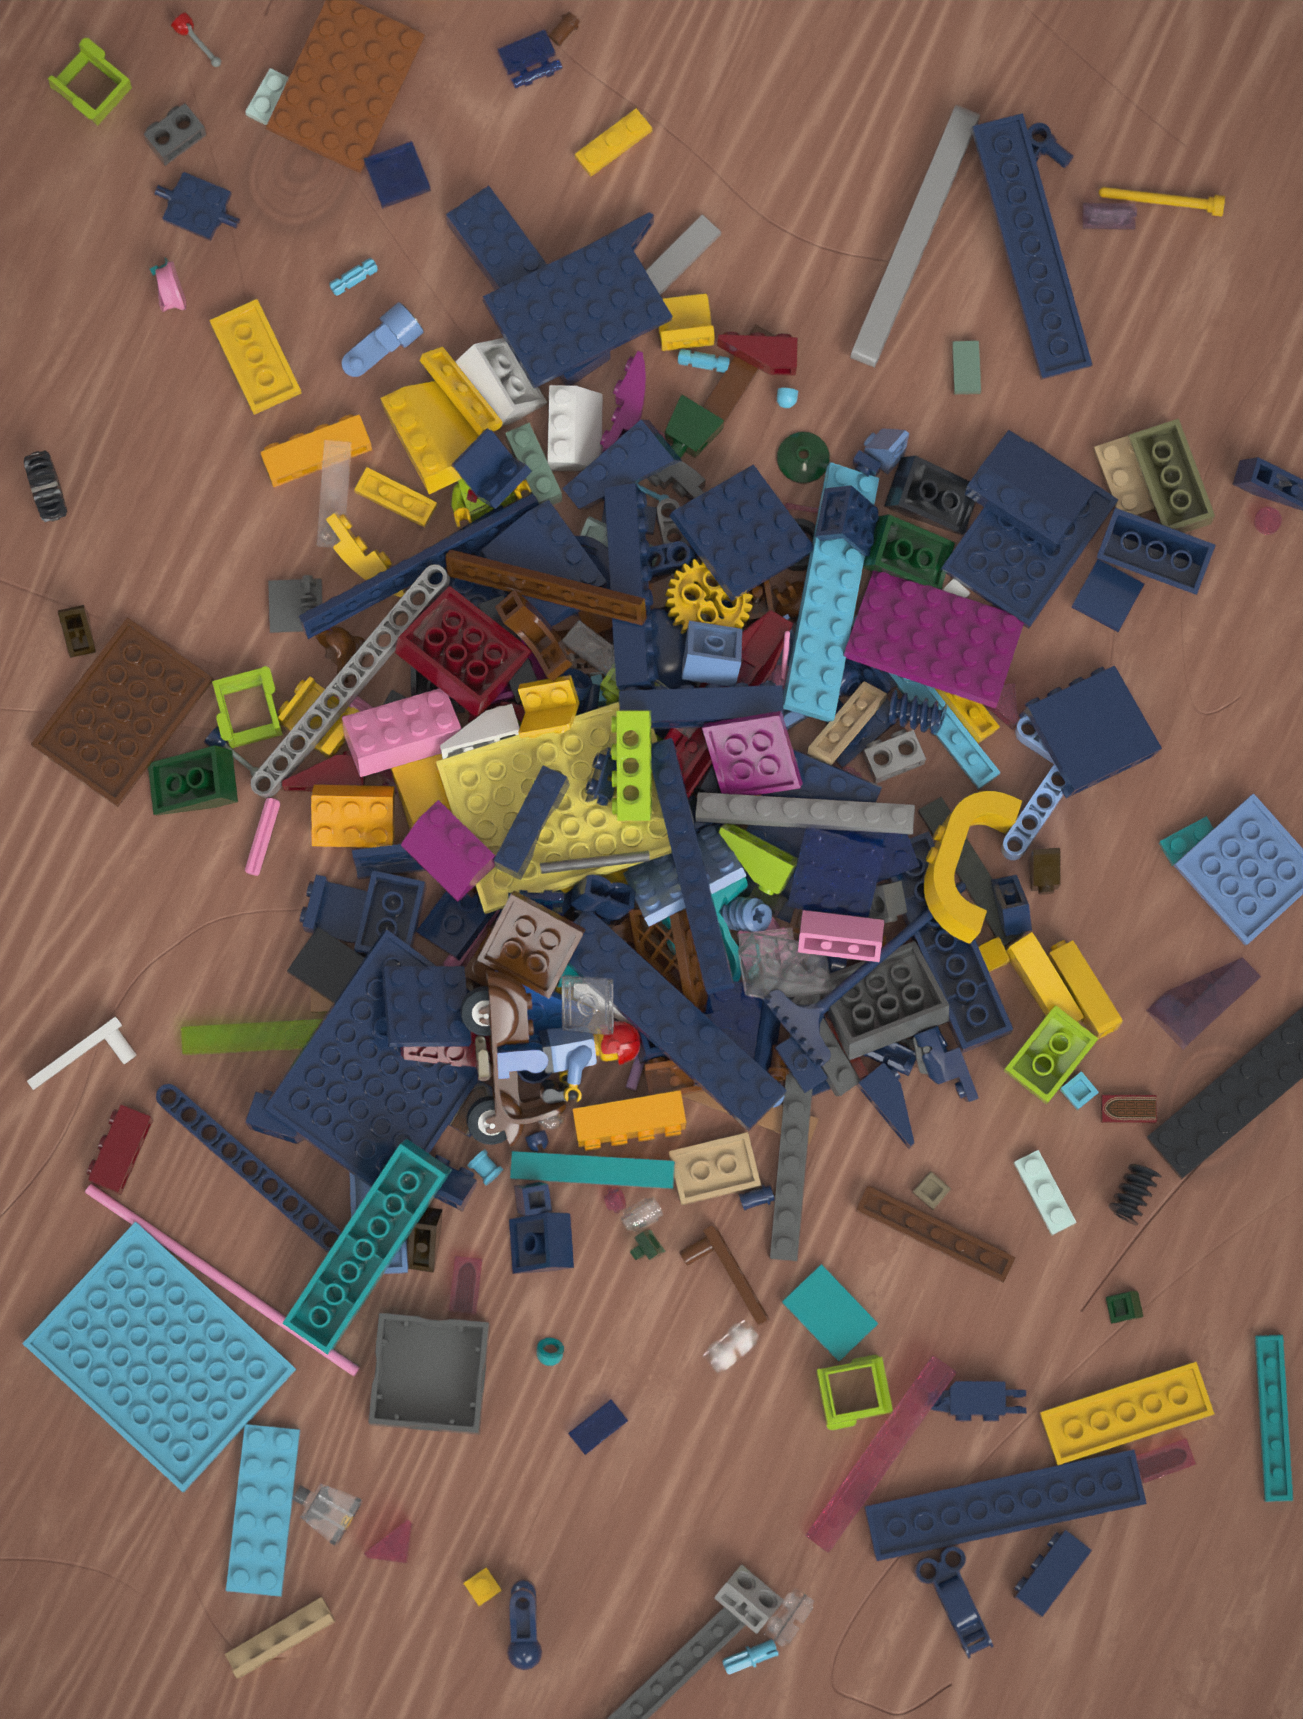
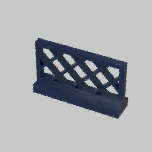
M401 844L352 850L358 879L371 878L372 870L392 875L426 871Z

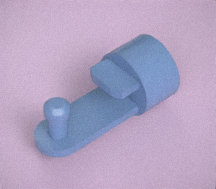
M398 302L379 318L382 324L343 356L341 365L347 375L352 377L363 375L389 352H393L400 345L405 349L424 333L420 323L402 303Z

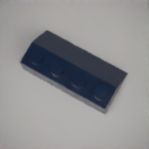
M1115 507L1096 558L1197 595L1216 544Z

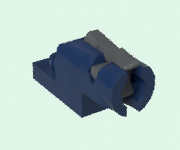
M938 1026L913 1035L912 1040L920 1073L928 1074L929 1078L938 1085L957 1078L958 1082L954 1085L960 1099L964 1098L966 1102L979 1099L960 1047L947 1050L946 1047L949 1045L942 1036Z

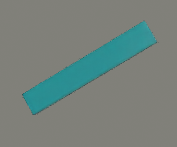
M512 1151L510 1179L674 1189L675 1161Z
M1283 1335L1255 1336L1264 1502L1293 1501Z

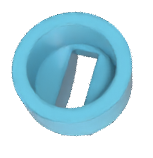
M791 388L777 389V402L781 407L791 408L795 405L798 399L797 390Z

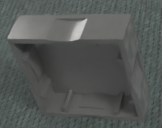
M379 1313L375 1350L376 1368L375 1378L372 1383L368 1424L370 1426L480 1435L490 1330L489 1322L455 1319L440 1321L428 1320L418 1316Z

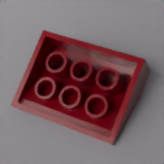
M449 586L398 637L395 653L477 718L498 697L530 656L532 650Z

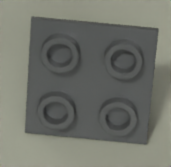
M304 575L302 579L268 581L270 633L303 632L298 616L322 604V578L313 579L312 575Z

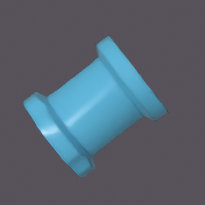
M483 1150L467 1166L470 1169L473 1168L483 1178V1184L487 1186L499 1176L503 1168L501 1166L497 1167L487 1156L488 1152Z

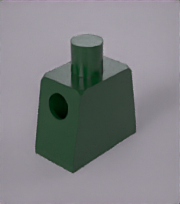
M681 395L665 430L664 439L671 443L670 446L680 459L685 452L696 458L723 430L724 420L686 396Z

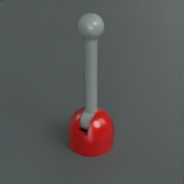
M186 12L179 15L172 22L171 27L179 35H189L211 59L212 66L219 67L221 59L215 57L193 32L194 22Z

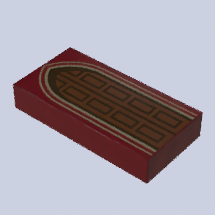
M1156 1095L1101 1096V1123L1157 1122Z

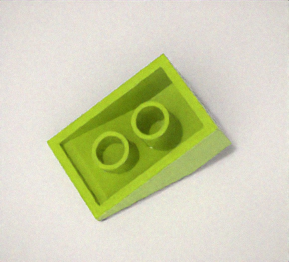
M726 823L719 830L720 835L732 852L734 851L737 859L753 881L759 884L758 888L769 895L774 893L779 895L786 888L800 859L735 824Z
M1055 1005L1008 1064L1004 1072L1047 1105L1098 1038Z

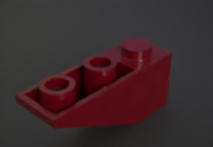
M732 331L724 332L723 335L718 334L717 346L761 371L769 375L796 376L798 337H792V335L786 333L777 334L776 336H765L764 333L759 332L751 333L750 336L739 335V333Z

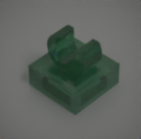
M651 1229L643 1231L634 1237L639 1245L630 1251L635 1261L644 1256L652 1260L666 1252Z

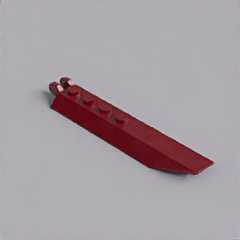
M770 610L742 632L741 666L736 684L746 683L749 686H760L761 683H765L768 680L784 647L785 632H790L793 626L792 622ZM702 682L699 688H705L710 683ZM702 727L671 728L664 740L672 738L674 741L689 798L711 765V756Z

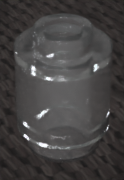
M653 1196L649 1199L645 1197L622 1210L624 1216L621 1217V1221L628 1232L633 1230L637 1234L658 1222V1218L663 1216V1213Z

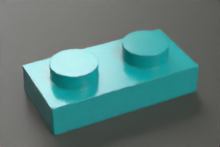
M1206 816L1161 840L1159 845L1171 866H1173L1214 828Z

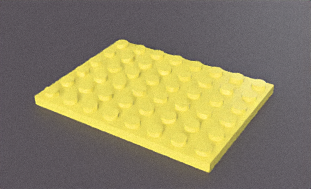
M619 702L575 716L571 729L563 733H545L536 738H520L519 735L436 761L453 815L495 856L543 765L567 776L570 783L558 809L550 815L536 843L533 858L522 879L519 880L500 871L495 866L476 884L485 914L503 909L513 890L529 899H533L576 885L587 875L603 876L643 862L541 874L540 863L648 850L650 860L672 853L652 769V819L650 821H617V814H612V801L608 802L607 806L597 804L598 799L588 803L585 802L587 798L585 787L588 780L594 774L595 768L592 767L595 755L608 747L611 748V755L612 743H617V733H612L611 721L612 716H616V711L619 710ZM651 729L652 744L658 742L654 729ZM633 730L626 731L624 741L628 745H636L639 740L638 734ZM627 758L624 762V767L626 771L635 773L638 771L639 763L634 758ZM608 776L607 780L612 782V778ZM628 785L624 790V794L627 799L636 800L639 796V790L634 785ZM615 787L612 798H617V787Z

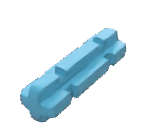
M368 258L362 262V266L357 265L341 275V279L336 278L329 283L330 288L338 296L345 292V288L350 289L366 279V275L370 276L377 272L378 267L372 258Z
M681 349L678 354V364L688 366V364H692V367L707 370L715 368L716 371L724 373L728 369L730 362L728 357L719 356V358H715V355L696 351L691 353L690 350Z

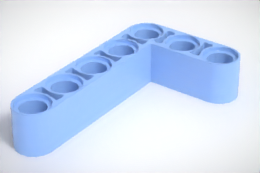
M1028 716L1019 720L1015 729L1016 738L1054 765L1004 838L1001 852L1009 860H1017L1024 855L1064 794L1061 789L1066 785L1065 783L1063 786H1056L1052 783L1051 778L1055 775L1061 776L1037 731L1035 730V733L1032 735H1026L1022 732L1021 727L1023 725L1029 724L1033 726ZM1039 797L1047 798L1050 801V807H1040L1037 804V799ZM1024 819H1031L1035 822L1036 828L1027 830L1023 827L1022 821ZM1015 840L1020 843L1021 850L1018 852L1010 851L1007 843Z

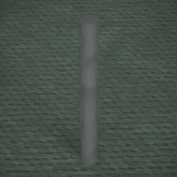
M648 850L540 863L541 874L648 862L650 861Z

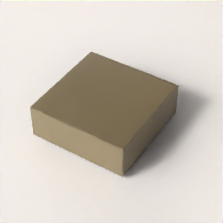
M930 1171L912 1193L934 1210L951 1188Z

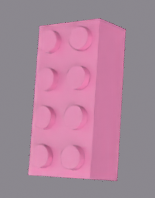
M440 688L342 717L344 736L360 777L441 754L440 745L461 730L449 696Z

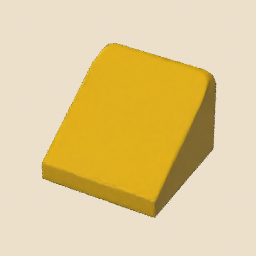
M996 937L979 946L989 972L1009 964L1010 959L1000 937Z

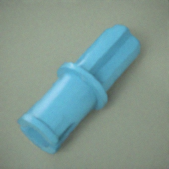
M769 1639V1641L751 1648L746 1646V1650L724 1658L723 1665L726 1672L732 1674L749 1666L755 1668L757 1663L779 1654L773 1639Z

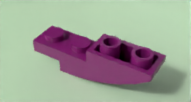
M637 351L634 358L629 357L624 371L627 372L624 380L619 379L614 388L613 394L616 395L615 404L622 408H616L611 419L614 424L611 430H606L601 438L600 444L603 445L602 453L641 419L646 389L645 363L643 352Z

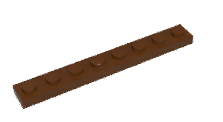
M451 549L445 556L449 577L508 592L516 590L524 596L638 625H643L647 619L645 598Z

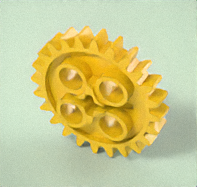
M693 559L691 568L687 564H683L682 572L678 570L675 572V579H671L668 584L671 589H667L665 593L670 598L666 601L665 606L673 607L669 611L668 616L677 617L673 625L682 624V634L687 631L689 621L743 628V622H747L749 618L746 612H750L752 609V605L747 603L752 599L751 594H743L731 601L703 561L699 565ZM706 579L714 580L717 586H709L706 583ZM691 593L695 596L696 600L690 601L684 594ZM721 601H730L733 608L725 607ZM700 615H709L712 622H705Z

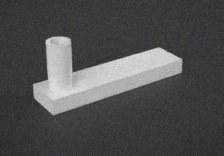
M114 1017L27 1080V1082L35 1090L104 1039L123 1064H126L137 1054L118 1030L122 1025Z

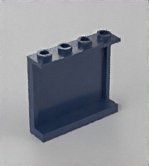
M1104 666L1090 673L1091 677L1085 680L1083 677L1073 680L1066 689L1062 690L1061 687H1058L1047 693V697L1042 700L1039 697L1030 700L1025 704V710L1019 715L1021 719L1026 716L1029 717L1066 783L1061 789L1066 799L1154 757L1162 749L1115 666L1105 669Z

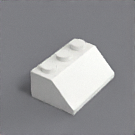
M505 338L476 343L456 361L459 368L503 421L502 426L516 422L547 403L539 388H533Z
M549 385L548 464L552 471H583L602 454L600 441L602 438L603 394L578 386Z

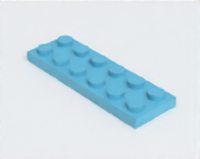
M247 1424L244 1427L226 1591L282 1597L300 1430Z

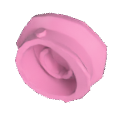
M168 262L165 267L155 270L158 281L159 305L162 312L172 308L183 311L186 309V299L174 262Z

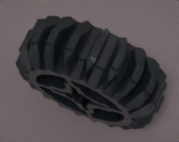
M46 450L36 451L25 456L24 466L41 519L44 522L60 520V518L66 516L67 507L50 453Z

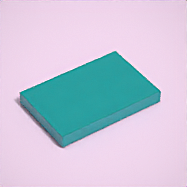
M822 1264L782 1301V1304L838 1362L878 1325L876 1320Z

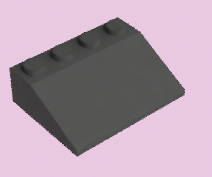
M913 941L900 946L835 1002L829 1008L828 1014L849 1060H852L949 1022V1004L918 945ZM866 960L816 979L822 999L862 966Z

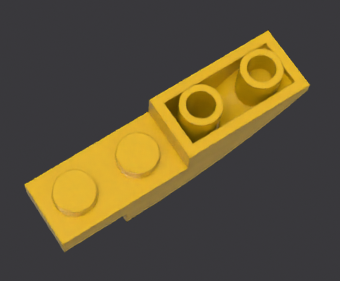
M335 512L326 519L341 540V542L333 546L334 550L363 579L368 580L390 568L389 566L392 565V562L384 551L379 553L376 549L369 555L366 553L365 550L368 549L366 543L359 535L355 537L351 532L350 528L353 526L345 514L339 515L338 512ZM403 589L394 595L402 597L407 591Z

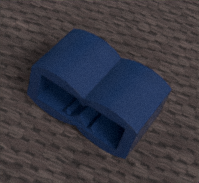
M587 875L573 886L571 905L583 912H596L605 919L619 920L634 908L636 891L623 883H611L604 877Z

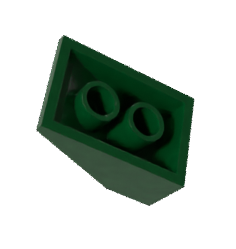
M892 515L878 516L874 530V543L871 546L870 556H865L863 569L871 572L873 570L880 573L885 572L897 578L942 590L946 573L941 568L952 554L955 542Z
M211 746L154 761L148 767L153 815L211 809L238 802L233 751L230 749Z

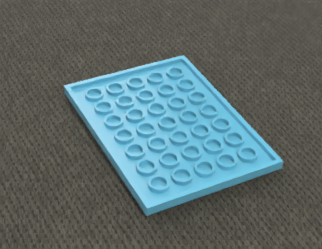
M136 1221L22 1343L183 1493L297 1370Z

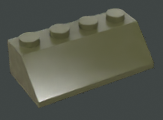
M1179 419L1130 434L1128 436L1160 523L1183 533L1210 525L1215 514Z

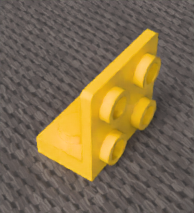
M707 294L663 299L673 317L671 321L659 326L662 351L714 345V328L711 324Z
M571 675L558 677L554 681L545 679L519 684L518 692L525 710V715L518 731L520 738H536L551 732L559 734L571 729L580 704Z

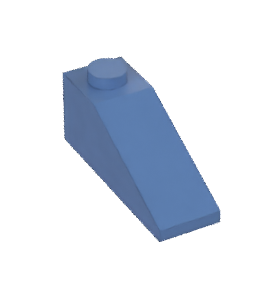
M882 428L877 434L873 432L863 444L866 446L864 453L880 462L881 470L888 475L899 463L900 458L905 456L909 433L906 430Z

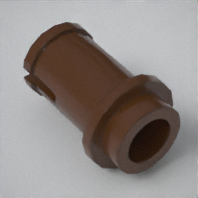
M570 12L566 15L563 14L561 16L562 20L548 34V37L558 46L562 45L574 29L577 30L579 28V19Z
M775 1044L771 1048V1066L767 1072L776 1081H783L789 1075V1070L775 1050V1047L779 1044Z

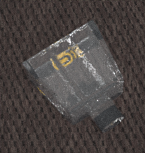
M321 1483L315 1493L301 1485L293 1497L294 1501L306 1507L301 1518L336 1547L363 1503V1500Z

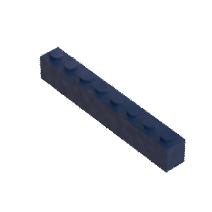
M636 483L604 488L610 590L645 598L647 617L643 625L612 618L616 686L620 691H624L628 687L651 690L652 687H655V680H658V670L653 662V655L657 653L655 641L652 639V630H655L653 615L650 614V606L653 605V595L648 581L652 580L651 569L647 565V556H650V546L645 537V532L649 530L647 517L644 516L647 498L645 492L641 491Z

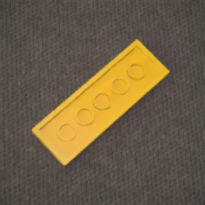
M1197 1362L1040 1412L1039 1414L1058 1466L1214 1415V1411Z

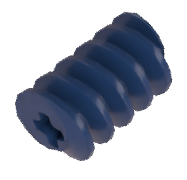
M894 690L888 710L889 721L891 724H895L899 719L901 727H905L910 721V728L912 730H915L920 724L921 732L925 733L930 727L931 734L936 735L943 725L947 703L940 710L938 701H935L932 707H929L928 698H925L922 704H918L917 695L910 702L908 701V693L905 692L901 699H898L897 690Z

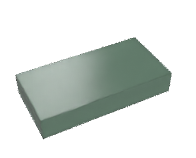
M953 341L954 395L981 394L979 341Z

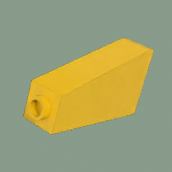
M1033 932L1011 945L1007 951L1010 964L1044 1014L1047 1016L1056 1005L1080 1024L1084 1019L1082 1012Z
M1062 940L1050 947L1052 951L1047 957L1084 1016L1082 1021L1086 1029L1096 1036L1098 1040L1118 1030L1123 1020L1075 942L1072 940L1066 943L1065 940Z

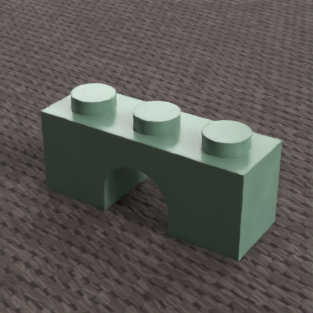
M530 423L506 432V443L512 456L527 464L532 471L525 478L532 491L530 495L534 494L539 505L547 500L552 505L562 502V492Z

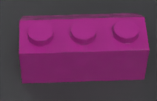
M439 800L416 821L401 843V846L457 902L495 867L494 859L496 856Z

